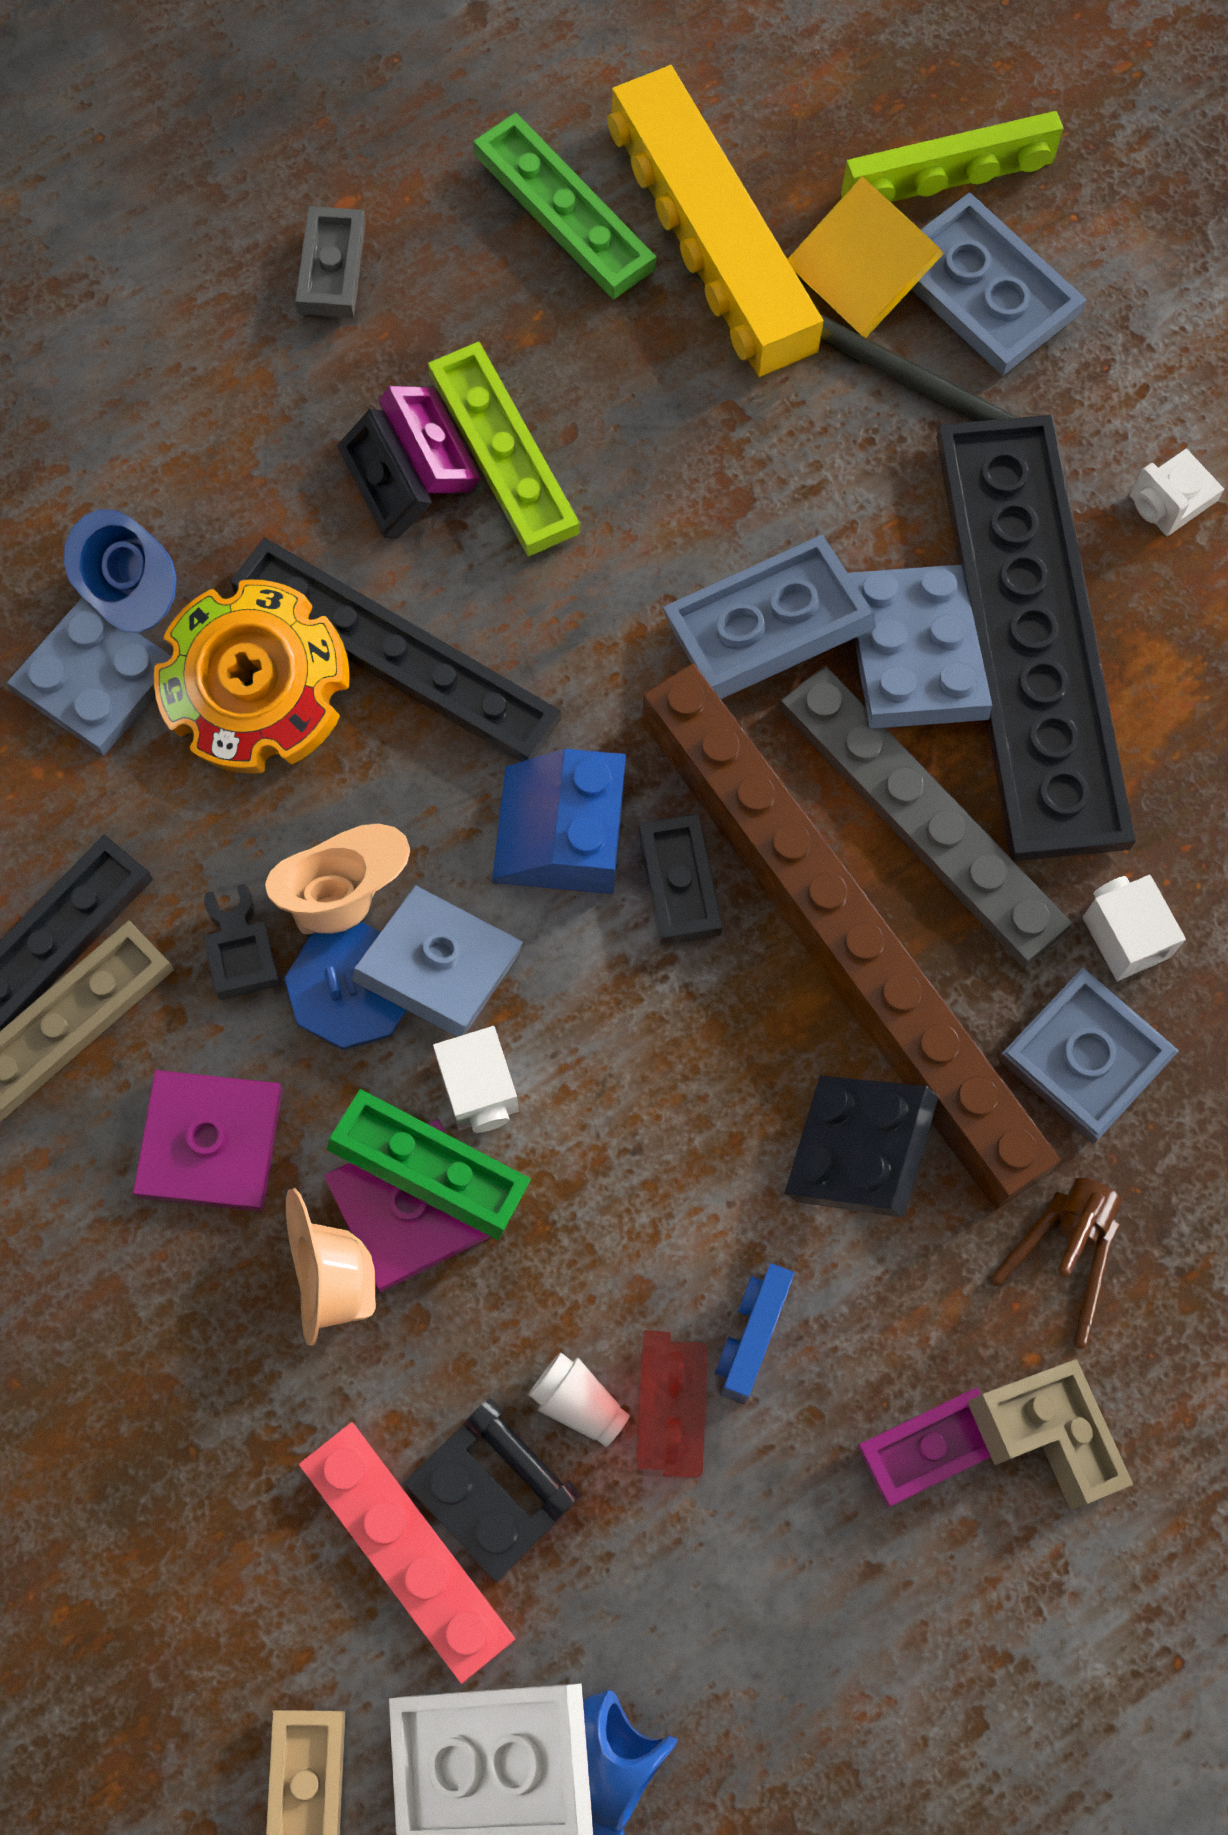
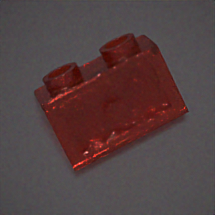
M644 1330L641 1356L636 1475L695 1479L702 1475L708 1348L705 1344L671 1341V1332Z

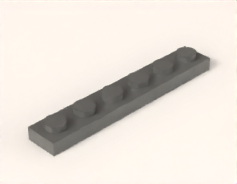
M826 666L822 667L781 700L779 710L1023 968L1069 930L1072 922L886 728L870 729L866 707Z

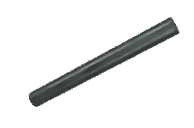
M821 316L824 320L821 341L974 421L1019 418L829 318Z

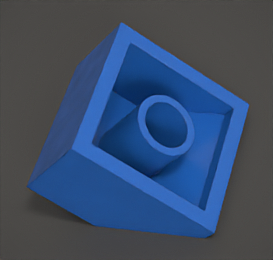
M562 749L505 766L492 877L493 883L614 894L626 754Z

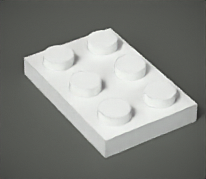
M581 1684L404 1696L389 1699L396 1835H593Z

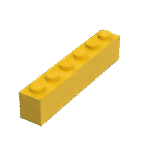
M666 66L613 87L612 113L607 115L610 134L618 147L624 145L631 156L632 170L638 184L642 188L649 187L656 199V211L663 227L666 230L673 229L678 237L681 255L686 267L691 273L698 272L705 284V295L712 312L716 316L723 315L730 327L733 347L741 360L748 359L757 376L761 377L818 353L824 320L673 66Z

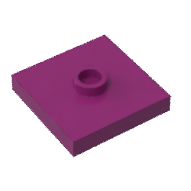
M155 1070L133 1190L136 1198L264 1212L283 1092L281 1084Z
M439 1118L428 1123V1125L447 1134ZM350 1162L323 1175L351 1233L362 1241L371 1254L375 1269V1283L380 1293L490 1238V1236Z

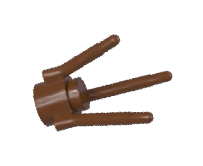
M1076 1178L1068 1195L1060 1192L1054 1194L1047 1211L1006 1257L1002 1265L991 1277V1283L994 1286L1003 1284L1058 1219L1062 1220L1059 1230L1070 1238L1058 1268V1273L1061 1277L1066 1278L1070 1276L1084 1245L1092 1246L1096 1242L1074 1340L1075 1347L1078 1349H1084L1087 1346L1110 1247L1120 1227L1113 1220L1122 1203L1119 1195L1097 1181L1088 1178Z

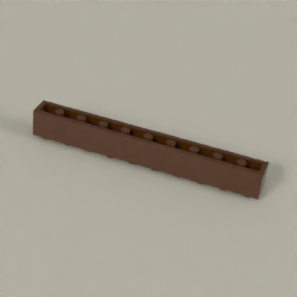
M694 663L643 693L642 724L903 1084L927 1086L939 1096L932 1124L993 1208L998 1210L1045 1178L1061 1161V1158Z

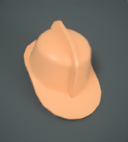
M383 824L361 825L344 831L309 850L299 852L277 864L270 871L265 883L268 898L278 908L292 913L298 929L303 934H333L346 931L358 925L366 917L375 891L394 880L406 866L410 853L407 838L397 828Z
M296 1188L289 1189L286 1196V1221L292 1257L301 1291L303 1334L306 1344L314 1345L319 1328L365 1320L373 1315L376 1308L375 1269L371 1254L360 1239L347 1230L312 1224L301 1194Z

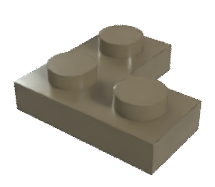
M1077 1359L967 1401L994 1465L1043 1447L1070 1510L1087 1505L1133 1485Z

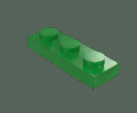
M362 1089L358 1091L333 1131L326 1149L498 1241L531 1181V1178Z

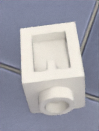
M1186 448L1159 468L1154 463L1144 467L1136 480L1130 497L1134 500L1140 515L1146 521L1155 523L1166 536H1169L1220 499L1224 488Z

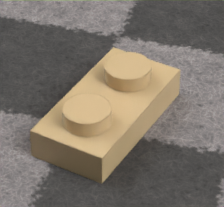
M273 1710L266 1835H340L345 1711Z

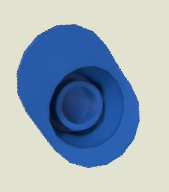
M98 509L84 515L71 528L64 545V566L69 582L77 592L110 624L123 632L141 633L155 627L167 615L175 598L177 577L173 560L164 547L133 518L118 510Z

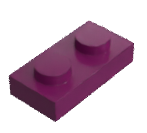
M389 386L378 402L387 415L427 493H470L481 477L435 388Z
M978 1387L857 1446L886 1508L991 1457L967 1401L981 1395Z

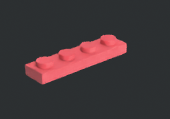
M353 1422L299 1463L301 1469L461 1684L465 1683L516 1640Z

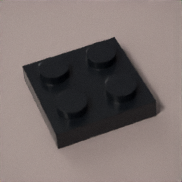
M820 1076L784 1194L798 1203L904 1218L939 1096L927 1086Z

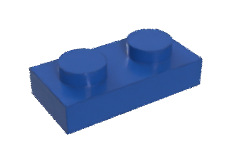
M770 1263L763 1280L751 1275L738 1309V1313L749 1317L741 1341L728 1336L714 1373L726 1378L720 1395L744 1405L747 1402L795 1272Z

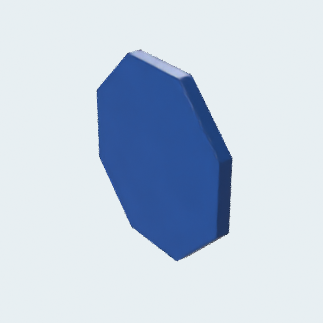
M360 922L358 925L343 932L333 934L313 933L310 935L285 976L296 1023L299 1027L342 1050L393 1035L407 1010L352 981L354 968L381 933L380 931Z

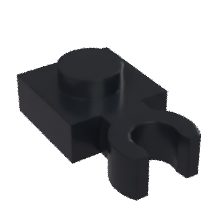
M245 884L237 885L240 903L232 911H222L219 909V904L213 891L207 892L204 898V905L211 921L221 928L220 932L203 935L215 993L219 1000L280 986L265 921L248 925L255 912V903Z

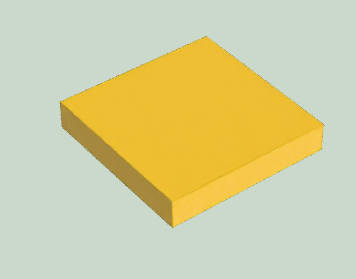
M862 176L787 260L794 272L861 336L867 338L944 253Z

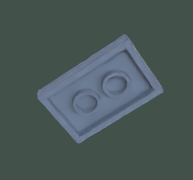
M970 192L921 229L944 254L911 290L1002 376L1083 312L1087 299Z
M823 534L663 607L666 620L691 664L694 663L720 699L876 628L872 609Z
M962 565L848 573L872 609L876 624L875 629L854 638L870 729L989 720L992 701Z

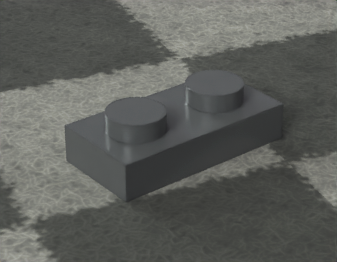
M308 207L295 300L298 314L354 318L366 227L364 210Z

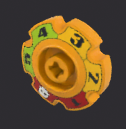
M266 580L240 581L237 593L229 599H223L214 589H210L184 607L166 630L164 639L174 650L172 657L167 662L157 663L154 667L156 701L159 711L171 731L179 737H183L188 733H194L190 750L205 762L217 768L236 773H263L265 771V763L270 756L280 754L284 760L292 765L317 749L336 726L340 715L329 705V702L335 692L347 690L349 687L347 654L337 630L326 616H321L314 620L308 619L312 610V604L299 591L286 585ZM258 668L260 671L253 674V684L246 686L244 683L251 679L250 670Z

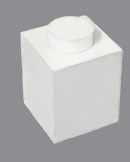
M1151 875L1131 883L1126 876L1104 884L1093 893L1095 899L1083 916L1086 926L1116 981L1171 958L1186 940Z
M495 1026L433 1044L458 1130L472 1127L475 1133L490 1131L508 1123L510 1120L508 1115L519 1112L517 1095Z

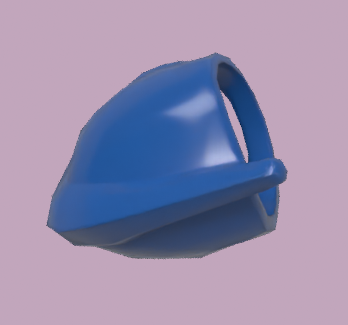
M606 1690L583 1700L593 1835H625L624 1828L639 1799L662 1762L677 1745L678 1738L669 1735L661 1739H652L640 1734L631 1726L617 1695L612 1690Z

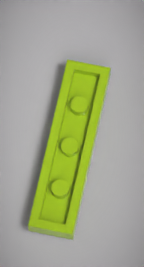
M1057 111L849 159L846 162L841 196L843 198L862 176L890 202L918 195L923 197L932 196L943 189L964 184H982L994 177L1019 171L1033 172L1045 165L1053 164L1064 128Z
M476 342L429 362L430 378L527 556L534 555L579 535V520L481 343Z

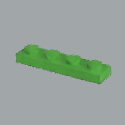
M516 112L473 141L474 155L613 300L656 270L657 257Z

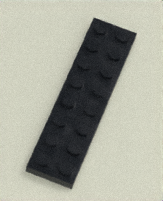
M1053 415L939 425L936 439L958 564L962 566L992 701L990 718L986 720L1010 858L1013 861L1130 850L1136 840Z

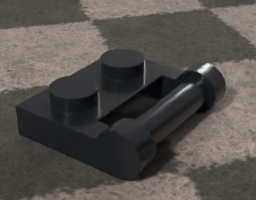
M489 1398L469 1416L464 1424L404 1484L492 1579L498 1583L580 1500L583 1494L570 1480L565 1484L560 1481L503 1421L501 1417L505 1412L492 1398ZM481 1438L498 1453L545 1503L531 1518L468 1452Z

